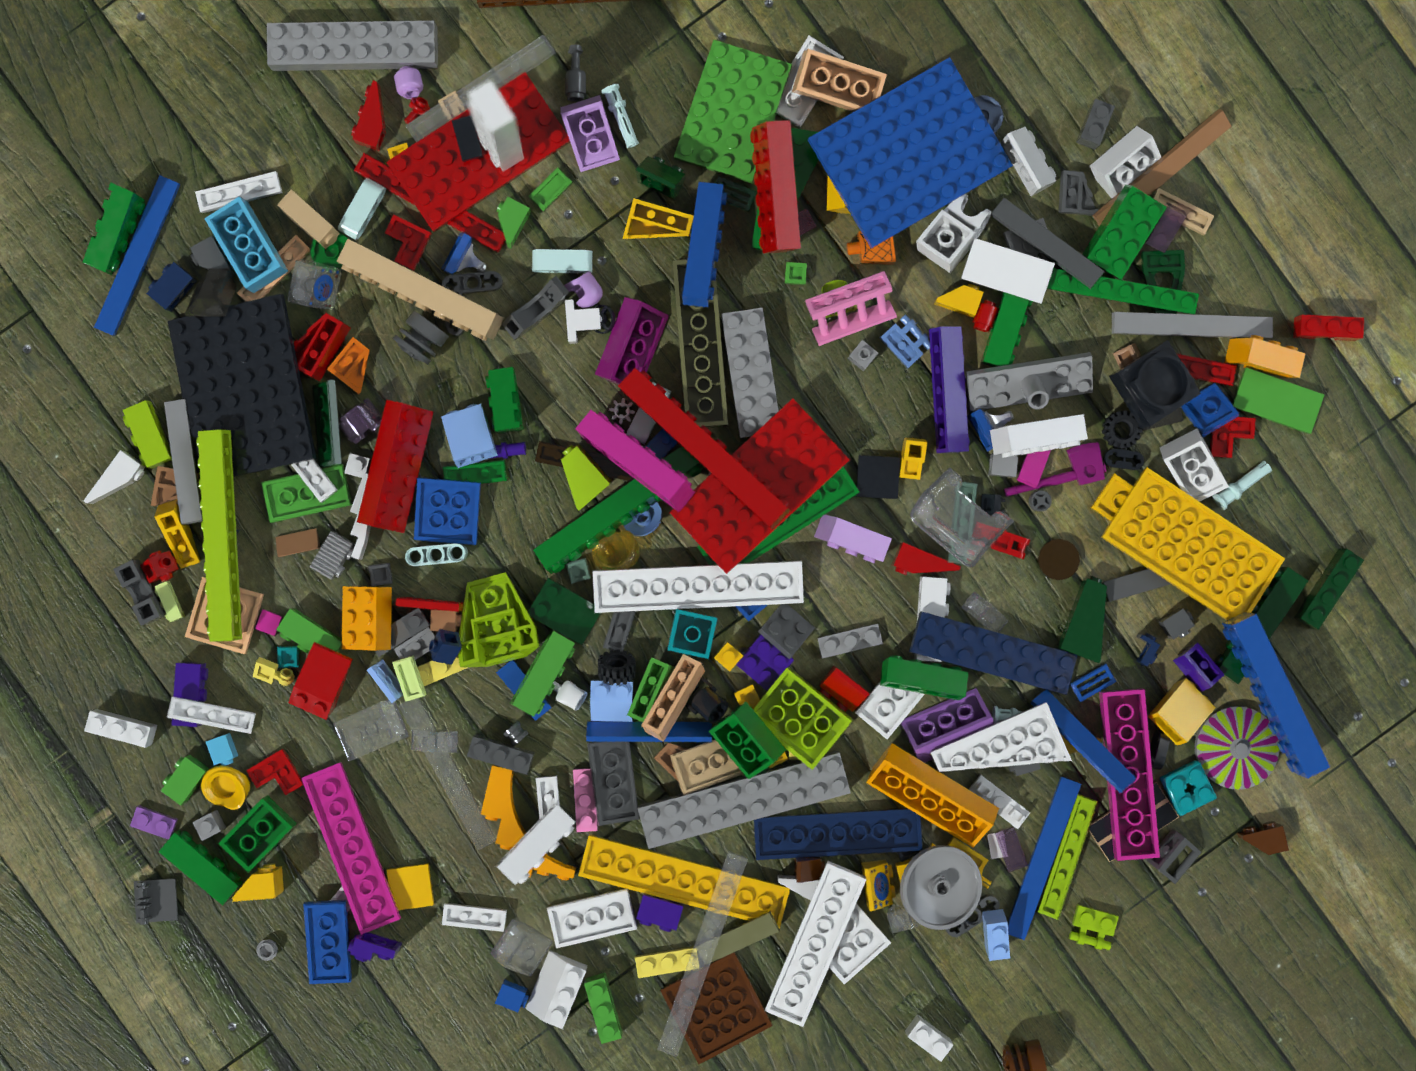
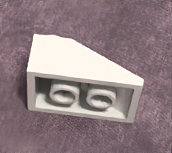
M1198 429L1160 447L1163 460L1181 490L1199 502L1229 487Z

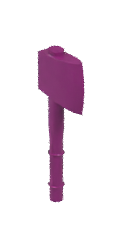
M1099 443L1081 444L1066 450L1072 471L1040 479L1036 488L1026 484L1003 489L1005 497L1077 480L1079 486L1104 480L1106 466L1104 462L1102 463Z

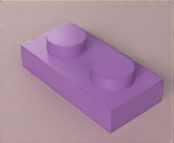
M137 806L130 826L169 840L173 835L178 819L142 806Z

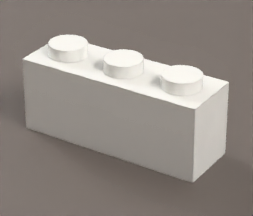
M95 709L89 712L84 731L133 745L148 747L153 743L157 725Z

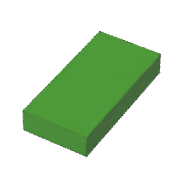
M557 167L528 197L544 212L573 182Z

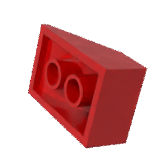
M314 642L293 687L288 703L327 720L336 707L353 659Z

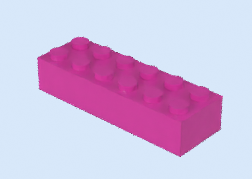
M590 410L575 428L581 437L672 508L680 512L695 493L691 488L692 483L687 480V477L677 470L676 472L673 470L672 466L664 459L660 460L651 449L640 445V442L635 437L624 433V430L619 425L608 421L609 419L599 411L596 414Z

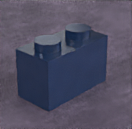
M175 262L168 264L163 269V275L150 284L149 291L146 293L169 312H172L197 283V280Z

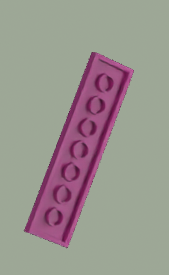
M342 762L301 778L360 934L362 935L401 919Z

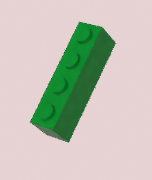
M1003 292L996 320L991 329L981 363L992 367L1013 364L1015 355L1012 352L1014 346L1018 347L1021 339V335H1019L1020 327L1025 326L1028 315H1025L1027 307H1031L1033 301Z
M892 655L882 662L880 686L959 701L966 697L968 672L961 671L959 667L944 668L938 663H930L928 665L923 664L918 659L908 661L902 660L901 656Z
M184 830L174 832L158 852L223 906L243 884L240 880L241 877L236 872L226 869L222 860L217 857L213 858L208 854L209 850L205 846L196 844L188 832Z

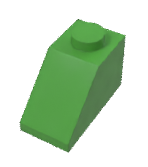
M507 197L505 202L501 201L497 213L507 247L512 249L530 215V208Z

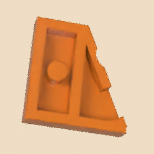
M352 337L327 370L356 393L360 394L370 350Z

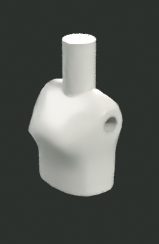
M568 680L562 685L554 681L553 685L555 687L553 690L557 692L556 700L575 711L579 710L587 697V692Z

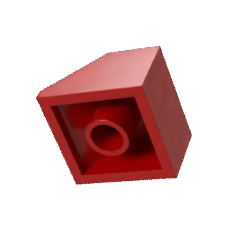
M834 665L819 683V686L822 688L820 692L829 699L832 696L837 699L836 705L845 712L848 709L853 712L869 695L865 689Z

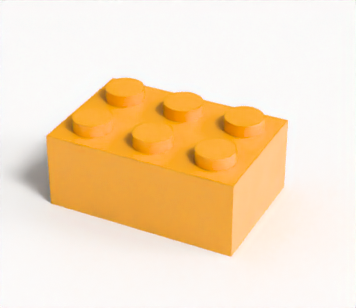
M343 586L342 649L391 650L392 587Z

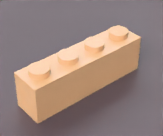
M685 654L682 655L641 725L646 733L663 742L665 741L705 672L701 662Z

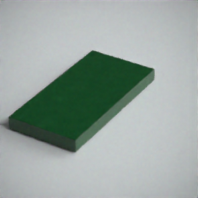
M327 380L312 386L318 464L321 468L342 464L335 380Z

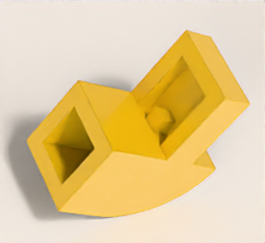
M904 438L901 452L900 478L920 480L922 464L925 462L927 440Z

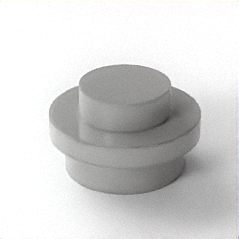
M270 939L262 940L257 946V955L265 961L273 959L278 952L277 944Z

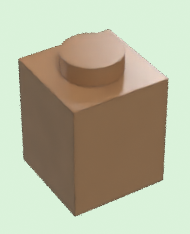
M433 609L431 610L430 631L443 629L456 632L461 625L462 615H458L456 611Z

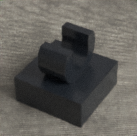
M982 494L980 515L1000 516V514H1003L1004 510H1000L1001 502H1005V499L1001 498L1002 495Z

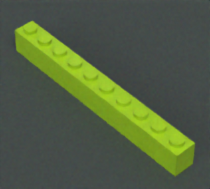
M231 430L198 431L196 442L199 448V487L202 498L200 508L203 516L201 528L204 534L202 548L205 553L206 613L209 624L207 634L209 642L241 640L242 625Z

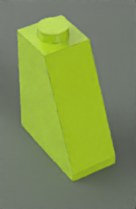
M578 443L575 447L571 444L562 452L565 456H563L561 461L576 508L581 510L603 491L612 480Z

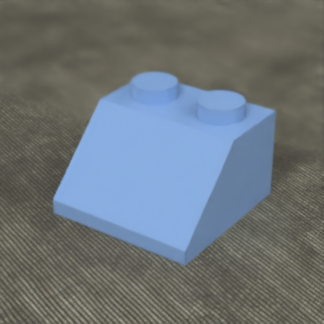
M592 679L590 691L591 721L632 722V717L627 716L633 702L634 680L631 682L627 681L625 685L620 683V686H617V683L609 685V682L604 683L603 680Z

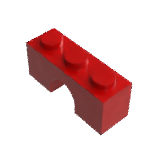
M1299 315L1294 317L1293 338H1335V340L1357 341L1363 339L1364 336L1363 317Z

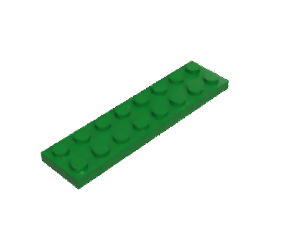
M844 466L739 563H750L858 494L860 491ZM699 545L698 549L709 565H717Z

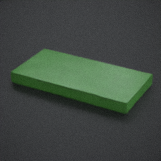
M1246 367L1241 376L1232 405L1238 410L1311 434L1324 394Z
M344 465L322 469L338 489L337 492L323 503H320L299 474L261 482L270 523L351 506L352 501L346 474L344 473Z

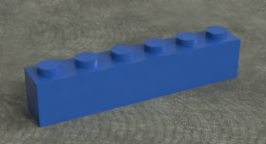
M698 182L682 294L683 305L708 307L709 300H713L714 287H711V283L716 281L717 268H714V262L719 260V249H716L717 243H721L722 230H719V225L724 223L725 211L721 210L722 205H726L727 202L724 184Z

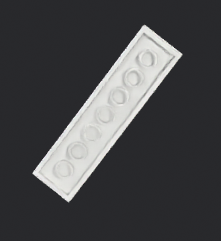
M827 861L767 1002L766 1012L799 1026H804L867 880L865 876Z

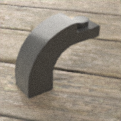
M557 276L552 278L533 299L511 313L502 323V326L514 340L518 339L557 309L565 301L564 298L569 294V291Z

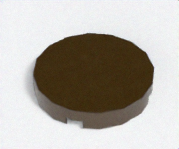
M1055 539L1045 543L1039 550L1037 558L1042 573L1054 580H1064L1071 577L1077 571L1080 563L1079 552L1076 547L1063 539Z

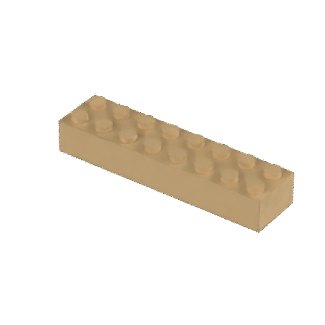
M347 239L337 259V262L343 264L341 269L356 276H359L361 273L359 278L374 285L380 283L379 288L393 295L398 292L397 297L411 304L416 301L415 306L424 311L432 313L434 310V316L449 323L453 320L452 325L467 332L471 329L472 335L484 341H487L488 338L494 340L504 320V317Z

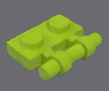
M1077 904L1072 925L1079 927L1078 933L1071 931L1069 939L1076 941L1077 944L1084 945L1085 943L1092 945L1098 950H1102V948L1110 950L1112 943L1104 940L1105 934L1114 936L1119 916ZM1087 929L1097 932L1096 938L1087 936Z

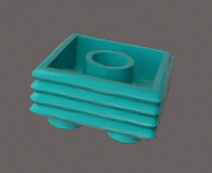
M1194 760L1160 777V781L1176 813L1180 816L1217 799L1199 761ZM1187 783L1192 785L1190 792L1184 791L1187 788Z

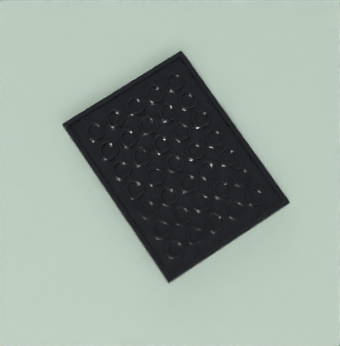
M284 294L264 297L168 321L182 397L185 399L199 480V448L196 442L198 431L231 430L233 477L316 459Z

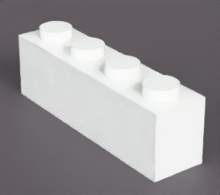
M920 577L917 621L920 611L944 618L948 616L949 604H946V595H950V583H947L946 578ZM914 654V659L941 662L938 659Z

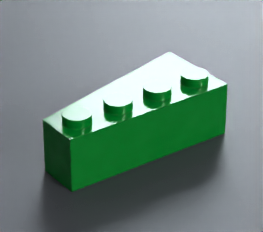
M110 182L108 190L112 192L109 199H104L102 205L104 215L97 219L95 225L97 235L91 237L83 263L112 275L119 267L121 253H124L128 247L127 240L130 234H133L136 229V220L145 209V199Z

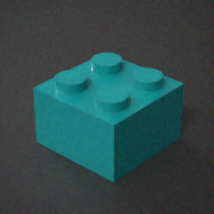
M675 609L667 650L709 659L717 618Z

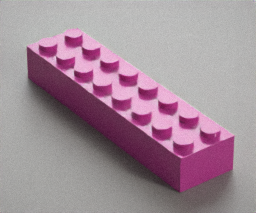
M1145 689L1099 691L1104 746L1137 778L1121 794L1107 781L1114 858L1117 861L1160 858Z

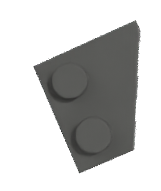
M1061 171L1059 213L1087 216L1095 214L1099 209L1095 208L1091 198L1093 195L1087 186L1084 172Z

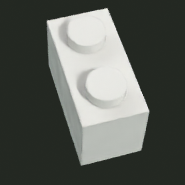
M918 1014L905 1030L908 1038L941 1062L953 1047L949 1037Z

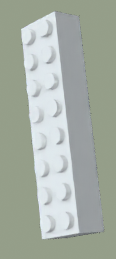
M492 80L468 93L470 101L467 104L470 107L469 110L473 117L480 143L485 150L488 149L494 166L496 168L500 166L502 171H505L522 161L524 155L515 118Z

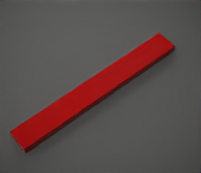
M363 153L354 171L382 185L386 190L415 206L390 167ZM468 211L463 212L447 223L449 226L469 235L472 239L497 253L500 252L505 243L503 231Z

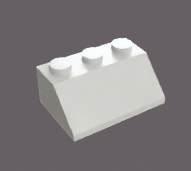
M1136 126L1092 163L1090 168L1096 181L1111 198H1114L1122 191L1125 184L1129 185L1158 161L1161 155L1153 136Z
M1026 127L1008 133L1002 140L1001 145L1032 197L1056 182V174L1051 166H1047L1045 162L1046 157L1042 149H1038L1034 143L1036 139L1030 130L1028 131Z
M549 950L526 1009L543 1022L563 1029L588 965Z

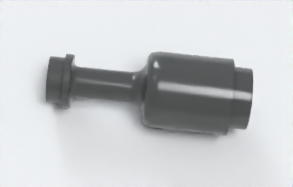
M570 45L568 53L571 54V70L565 73V95L568 101L579 102L583 101L586 95V73L580 70V54L583 53L581 45Z

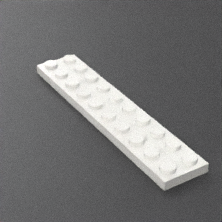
M802 561L738 563L727 574L718 565L593 570L595 613L804 603Z

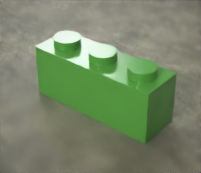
M295 608L289 609L276 629L281 632L280 636L289 642L293 640L298 643L297 647L306 653L310 651L314 642L338 653L342 649V639Z
M651 657L627 716L644 722L674 671V666Z
M606 973L585 978L584 985L601 1044L621 1039L623 1032Z

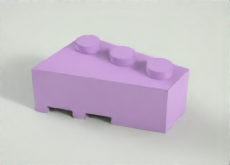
M829 515L821 517L814 535L815 538L828 542L827 546L837 550H839V547L845 548V553L856 557L857 554L864 555L863 560L874 564L876 560L884 561L892 539Z

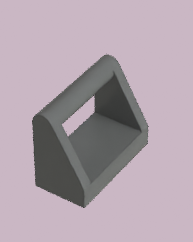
M1172 829L1159 844L1160 858H1149L1146 861L1176 884L1202 852L1185 837ZM1188 846L1192 850L1191 853L1171 876L1166 869L1181 851Z

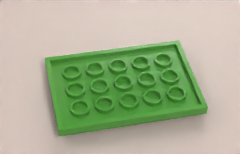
M713 40L674 154V159L753 184L756 168L752 161L754 145L751 142L750 134L753 127L766 121H774L792 69V64Z

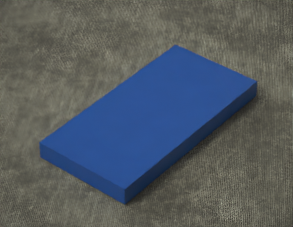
M347 901L304 902L309 984L351 982Z

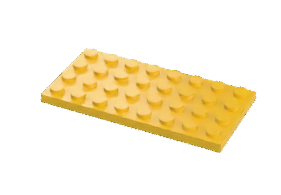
M1148 467L1143 470L1101 538L1225 620H1229L1244 612L1251 613L1285 560L1284 557Z

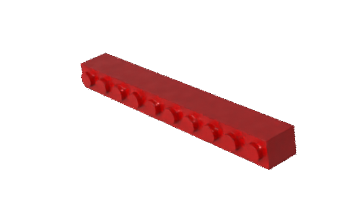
M634 368L618 385L621 391L773 530L790 512L787 507L789 503L782 496L776 497L772 494L773 488L765 481L760 483L756 479L758 475L750 467L745 469L741 465L742 460L735 453L730 455L725 450L727 446L721 440L717 439L715 441L710 437L711 431L704 425L699 427L695 423L697 419L689 411L684 413L680 409L682 405L674 397L669 399L665 395L667 391L661 385L651 383L649 381L651 376L643 369L639 372Z

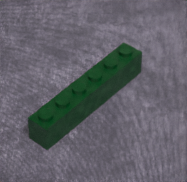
M1289 567L1279 568L1272 582L1251 612L1257 614L1268 639L1273 635L1308 583L1307 579ZM1229 640L1225 645L1227 649L1223 654L1218 655L1214 663L1224 673L1223 677L1234 684H1239L1244 677L1241 671L1243 665L1240 659L1235 658L1231 649L1233 645Z

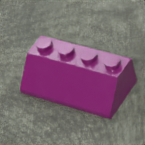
M625 297L595 375L619 385L634 368L639 372L643 369L647 373L669 315L641 301Z

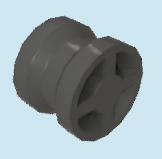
M1045 491L1033 492L1028 499L1030 508L1039 512L1047 510L1052 502L1051 496Z
M519 721L503 733L505 738L511 740L513 747L529 734L527 730L522 729Z

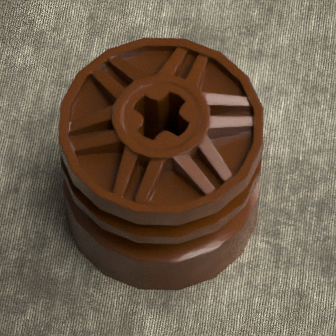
M1038 1039L1024 1041L1023 1052H1020L1017 1043L1012 1045L1013 1053H1011L1008 1044L1002 1046L1004 1071H1047L1044 1054Z

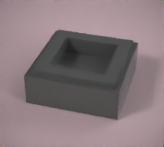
M390 563L368 566L371 586L393 583Z

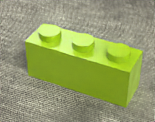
M145 400L124 409L123 413L125 416H123V421L131 429L133 434L131 435V440L139 448L141 453L139 454V459L143 466L153 469L172 461L169 442L152 402Z

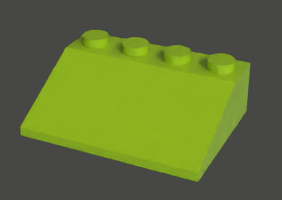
M790 667L784 670L753 709L779 742L811 770L816 767L854 721Z

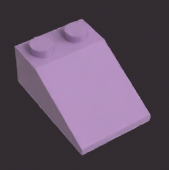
M600 95L561 107V115L580 172L620 160Z

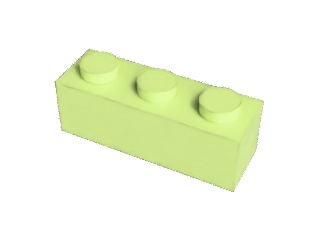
M166 581L155 586V594L161 600L160 605L166 612V619L174 622L185 617L171 582Z

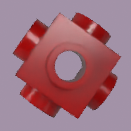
M170 550L164 553L161 551L154 552L149 555L150 558L140 565L149 584L160 579L162 582L173 578L172 574L179 569L177 561L172 556Z

